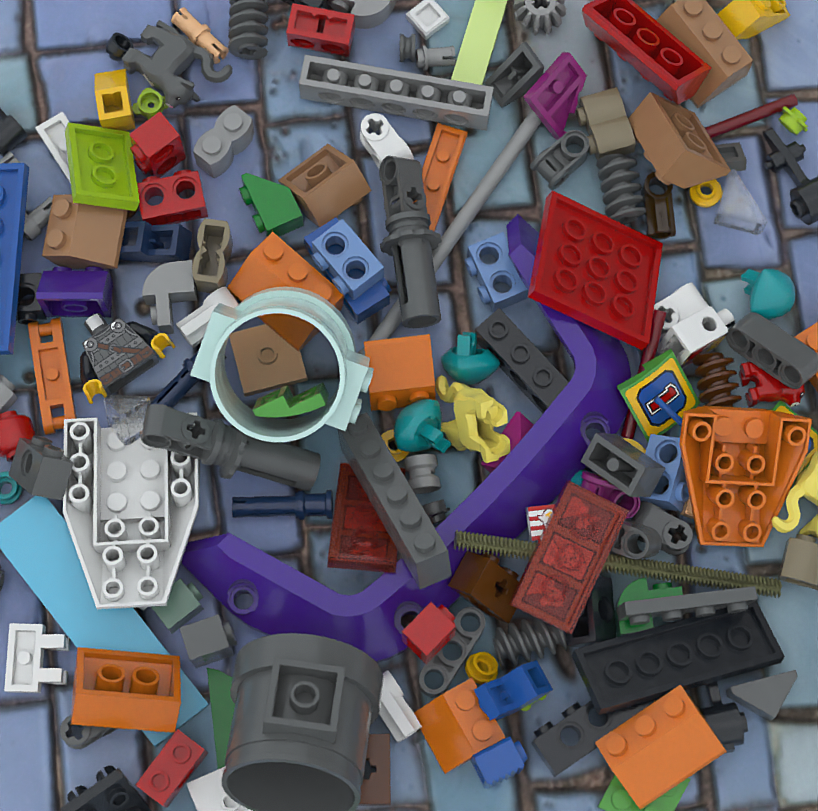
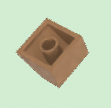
M330 144L322 147L278 180L281 185L290 188L298 207L309 220L319 227L334 218H338L350 206L359 204L364 196L372 191L356 162Z
M72 194L53 195L42 256L58 266L71 269H85L92 266L103 269H117L128 210L73 203Z

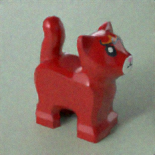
M745 362L740 365L738 374L742 387L747 386L750 381H753L756 386L749 388L748 393H745L749 408L754 407L760 402H775L778 400L787 403L790 407L800 404V400L805 394L804 385L798 389H792L752 362Z

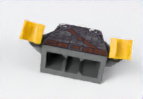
M100 313L92 315L84 322L85 327L92 336L82 343L85 351L80 356V379L87 400L90 404H93L92 398L96 394H103L104 398L109 397L158 364L159 359L157 355L161 359L165 358L162 350L168 346L174 349L176 347L167 334H159L154 329L137 322L125 323L121 318H118L108 325Z

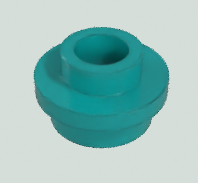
M5 471L0 472V504L9 505L20 498L23 487L9 476V472ZM4 484L12 485L10 493H1V488Z

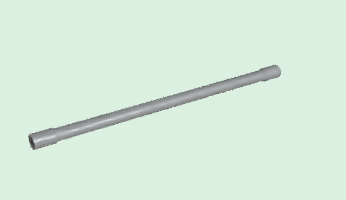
M532 109L442 235L441 243L438 244L436 249L432 250L435 273L542 123ZM399 298L368 341L389 339L402 321ZM363 347L358 353L365 356Z

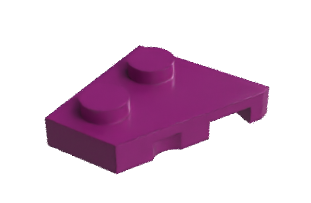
M562 52L523 96L524 100L556 140H559L567 133L564 131L568 116L570 113H575L578 95L582 91L587 77L571 53Z

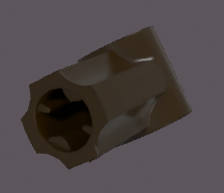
M656 171L647 175L641 195L644 197L643 202L646 209L647 236L655 240H661L676 235L672 200L673 184L666 185L661 182L655 175ZM658 185L662 187L664 193L655 194L649 187Z

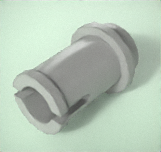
M424 45L421 49H416L417 68H423L424 71L428 70V67L455 66L456 59H453V56H456L454 46L426 48V45Z

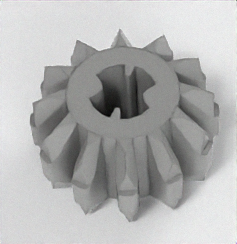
M514 0L513 8L517 10L515 11L514 18L516 21H522L521 27L523 31L533 27V33L536 35L539 29L543 28L549 34L552 26L559 27L562 22L561 17L566 15L567 8L563 5L565 0Z

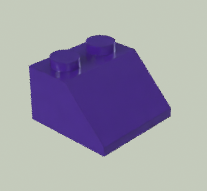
M63 266L54 267L52 271H43L36 292V299L46 317H91L96 313H100L102 317H111L113 280L109 271H104L101 267H86L85 271H72L71 268Z

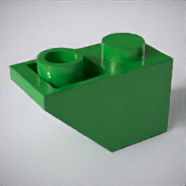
M249 173L241 175L243 187L239 188L245 205L252 204L256 212L252 219L259 234L265 231L268 237L274 232L280 237L304 226L303 215L289 187Z

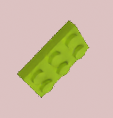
M68 122L65 129V139L73 203L131 211L137 210L140 201L134 158L130 150L132 143L129 131Z

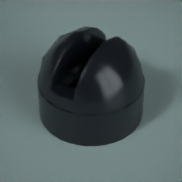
M114 33L106 44V52L115 61H122V57L128 49L134 48L132 42L121 33Z

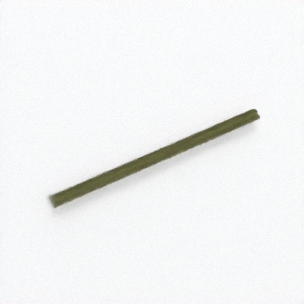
M456 530L454 550H456V546H458V550L462 547L463 551L466 547L467 552L469 548L471 552L475 549V553L479 549L480 554L481 550H483V554H485L486 550L487 555H489V551H491L492 555L495 552L496 556L499 552L500 557L502 553L504 557L508 554V558L512 554V558L516 555V559H518L519 555L521 560L522 556H524L525 560L528 557L530 561L539 542L537 544L533 542L532 544V541L528 543L527 540L525 542L524 540L520 541V539L516 541V539H507V537L499 539V536L495 538L494 535L492 537L491 535L487 536V534L483 536V534H474V532L466 534V531L462 533L461 530L459 532ZM605 552L597 567L598 571L601 568L602 572H604L605 568L607 573L609 569L610 573L613 570L614 574L617 571L618 574L620 572L623 575L626 573L627 576L628 573L631 576L633 574L635 577L638 575L639 577L643 576V578L646 575L647 579L650 575L651 579L655 578V580L658 576L659 580L662 577L663 581L666 578L667 582L669 578L671 582L674 579L675 583L678 579L679 583L682 580L683 584L686 581L687 585L689 581L691 585L695 584V586L698 582L699 586L703 585L705 587L706 585L707 588L711 586V588L715 587V589L719 587V589L723 588V590L725 588L735 589L755 586L756 592L759 595L762 594L764 596L766 594L767 597L770 595V597L774 596V598H776L777 594L778 598L781 596L782 584L780 579L777 580V578L773 580V578L769 579V577L761 578V576L757 577V575L738 574L737 572L730 573V571H718V569L710 570V568H698V566L690 567V565L686 566L685 564L682 566V564H670V562L666 563L665 561L662 563V561H650V559L646 560V558L630 559L622 555H613V553L605 554Z

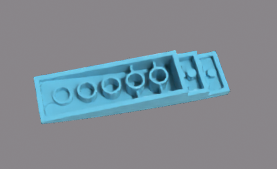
M34 496L0 522V549L77 648L170 655L134 608H96L67 523L48 498ZM181 668V704L176 730L209 705ZM142 730L154 747H157L173 734L172 732Z

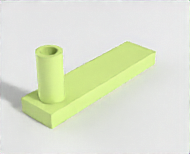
M475 0L451 80L483 85L509 0Z

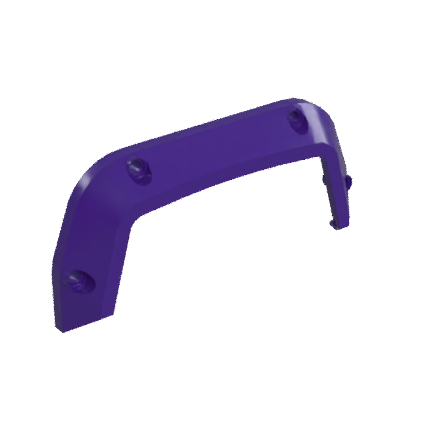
M517 214L506 225L509 248L508 256L529 291L539 233ZM535 301L572 358L575 372L566 387L506 458L435 528L448 549L452 575L449 578L420 589L403 558H401L394 564V572H385L360 593L342 595L229 532L223 535L187 542L180 564L234 617L251 629L267 636L287 633L323 636L352 645L369 655L377 663L387 661L409 649L402 642V631L404 628L401 625V621L405 616H417L430 602L436 607L442 604L449 610L462 597L448 586L467 552L466 547L464 551L462 547L458 550V546L454 550L456 530L458 532L461 530L462 533L466 531V534L474 532V534H483V536L485 534L487 536L491 535V537L494 535L495 538L499 536V539L507 537V539L517 540L528 529L526 508L552 504L563 493L566 484H570L572 477L577 472L587 468L581 462L591 443L585 431L594 428L601 433H618L628 411V406L617 388V385L631 378L627 354L619 339ZM495 552L493 553V555H494L495 557H497L498 559L500 558L499 552H498L497 556H496ZM241 594H249L253 597L252 605L244 610L235 606L237 597Z

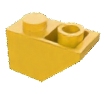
M733 0L717 15L736 39H749L787 19L790 13L785 7V0Z
M126 69L94 74V91L101 126L122 131L136 129Z

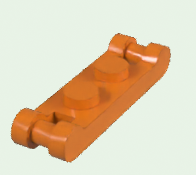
M61 317L53 318L49 323H28L45 435L55 434L56 430L64 429V419H77ZM53 336L52 342L42 343V337ZM64 408L65 415L53 417L52 409Z

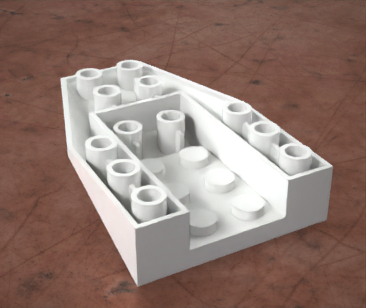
M197 412L188 413V414H191V415H197V416H198ZM98 418L64 419V455L74 463L63 496V514L96 608L116 609L166 606L199 510L200 460L162 448H153L145 445L141 441L143 426L101 428Z

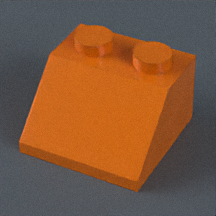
M430 334L364 341L365 356L370 357L369 367L374 368L368 387L371 411H391L395 408L406 407L423 399L436 400Z
M473 678L446 691L414 712L422 726L420 730L444 774L468 762L474 754L506 738L496 719L490 721L487 714L480 708L478 697L474 692L477 685Z

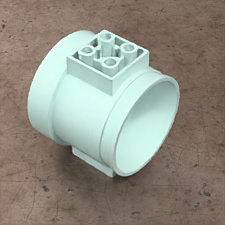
M273 287L247 297L235 308L221 303L216 306L211 314L190 375L210 382L212 394L219 410L239 431L262 441L289 442L312 434L324 424L343 431L346 430L348 422L355 424L362 403V399L358 398L359 392H367L374 368L369 367L370 357L356 353L351 329L343 315L333 304L320 295L302 288ZM273 313L293 315L313 324L326 336L334 348L338 359L340 383L325 406L303 417L276 419L255 416L253 410L238 398L228 381L225 371V349L230 334L242 323L254 317Z

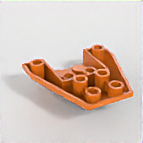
M700 406L683 411L679 446L697 539L700 545L764 547L773 527L771 519L774 516L778 517L808 452L811 418L758 408Z

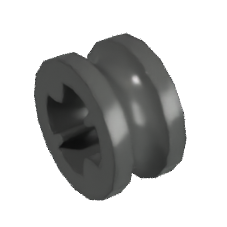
M400 34V62H404L405 59L415 62V34H411L410 37Z

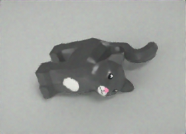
M160 20L156 23V26L147 25L141 33V39L145 44H155L158 46V49L152 56L146 55L138 49L129 48L122 57L123 68L126 69V72L133 74L138 71L152 87L164 93L165 103L172 109L178 105H185L191 99L197 102L200 100L193 90L195 87L194 83L179 77L195 59L201 60L202 74L206 80L213 83L224 82L230 77L233 70L231 65L228 64L222 70L215 71L213 68V55L206 48L195 45L186 36L180 35L175 28Z

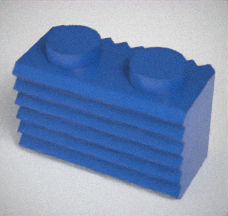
M510 736L474 754L471 758L472 765L486 789H489L491 785L495 786L498 782L501 783L504 779L507 780L510 776L513 777L516 773L519 774L523 770L524 763L528 760L519 740L513 743Z

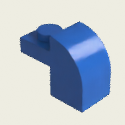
M535 660L518 666L499 679L482 684L474 689V692L478 697L480 708L487 714L490 721L494 719L498 721L530 705L551 692L553 688L538 661Z

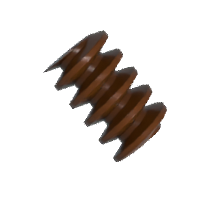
M714 352L702 354L692 359V363L698 366L694 371V375L696 378L701 379L697 382L696 386L698 390L703 391L699 395V401L706 404L704 406L734 407V403L742 400L739 395H731V391L737 389L739 383L729 382L728 380L737 375V371L726 369V366L735 362L734 358L724 357L722 353Z

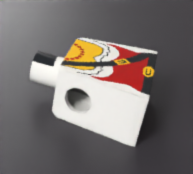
M707 306L671 326L659 343L657 352L661 355L672 349L681 368L684 369L692 364L693 358L715 349L728 334V328L735 324V319L728 309L724 308L716 313L713 307Z

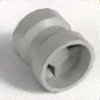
M420 454L404 459L405 470L409 473L410 477L408 483L415 494L430 493L441 488L440 478L434 475L435 469L438 466L435 454Z

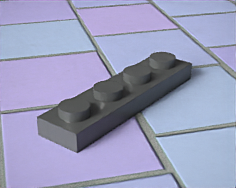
M751 586L628 601L622 603L616 610L618 621L629 620L630 625H641L649 623L651 617L662 616L663 621L682 619L684 613L695 612V617H706L716 614V609L727 608L728 613L743 612L748 610L747 606L758 600L756 587Z

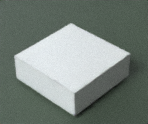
M423 0L406 13V19L425 40L450 22V17L435 0Z

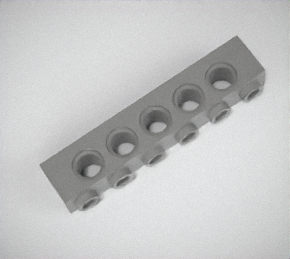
M305 55L299 81L301 99L487 131L494 88Z

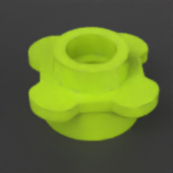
M152 88L143 89L137 102L132 106L135 115H143L148 120L158 112L162 113L164 109L169 108L165 103V96H161L160 93ZM150 103H153L154 107L149 108L148 105Z
M784 106L782 108L783 114L778 119L780 123L796 136L802 130L807 132L808 126L805 122L808 119L795 107L789 110Z

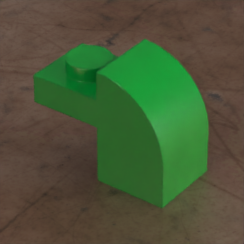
M647 577L630 583L624 589L615 605L617 637L654 627L653 617L650 618L649 623L641 625H630L629 620L618 621L616 610L618 606L628 601L683 595L682 586L673 587L672 582L654 584L652 585L653 590H648Z

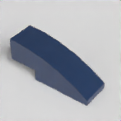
M126 221L119 260L149 263L189 260L192 232L180 224L151 225L146 221Z

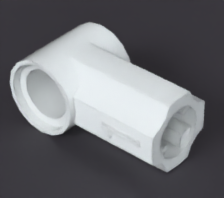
M221 287L212 292L204 300L201 307L176 324L192 348L202 342L211 314L219 303L232 308L239 304L227 287Z
M387 670L383 673L379 715L397 743L422 728V726L404 700V693L398 683Z

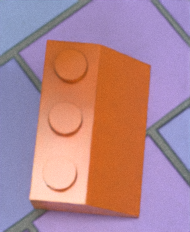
M274 232L249 254L227 287L231 294L240 302L259 291L273 287H296L309 290L328 300L339 311L342 310L344 295L337 290L334 284ZM273 313L257 316L298 352L320 331L308 321L293 315Z
M77 648L72 695V725L175 733L181 704L180 656Z
M681 684L595 742L609 767L640 810L727 752Z

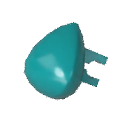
M748 269L741 275V280L749 283L744 288V292L750 295V313L755 312L767 320H771L785 315L794 306L795 286L787 274L775 269H763L761 272Z
M463 332V334H459L457 336V347L450 348L440 358L443 369L458 383L465 385L479 384L490 377L500 365L499 360L491 351L482 348L476 349L477 332Z
M419 400L407 405L399 412L394 425V438L397 449L405 452H419L433 447L441 453H445L452 443L445 439L443 432H441L442 412L438 400Z

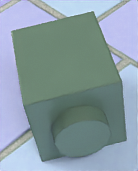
M180 578L173 584L167 605L153 606L151 608L171 634H173L179 627H182L203 610L199 601L204 597L192 582L185 585Z

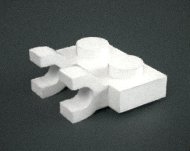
M10 623L4 691L8 693H41L42 683L67 685L68 671H63V668H43L44 649L70 651L71 639L66 637L65 634H45L46 626L43 624Z

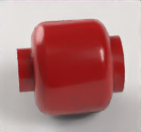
M14 410L0 414V457L6 458L8 462L13 461L19 438L32 440V437L36 435L32 421L28 416L17 415V411Z

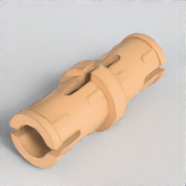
M185 7L180 8L179 12L182 15L176 12L171 19V23L176 25L192 43L206 48L213 55L214 64L220 63L221 60L218 57L220 56L224 59L229 52L228 48L211 34V29L206 24L202 25Z

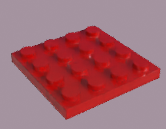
M552 190L545 201L528 298L643 350L650 341L663 243Z

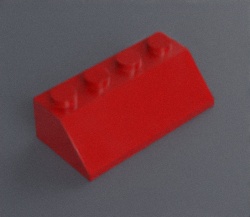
M594 0L582 8L585 26L599 40L605 42L617 52V55L622 60L627 61L638 70L644 79L652 82L659 88L667 99L674 101L677 105L695 95L711 70L707 63L632 0Z

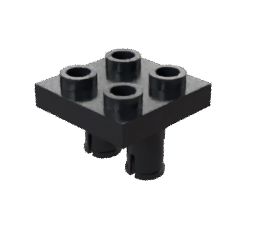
M110 765L104 767L107 773L106 777L100 770L96 774V784L89 789L85 786H77L75 789L79 796L76 797L75 793L71 790L67 795L69 803L60 808L61 811H152L120 768L116 769Z

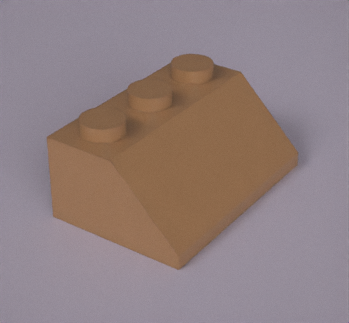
M677 0L656 20L711 67L695 95L689 98L697 109L748 75L753 59L706 0Z
M649 92L628 118L635 140L641 144L645 151L643 155L653 164L656 169V177L664 184L670 185L672 183L685 189L726 176L731 171L694 112Z

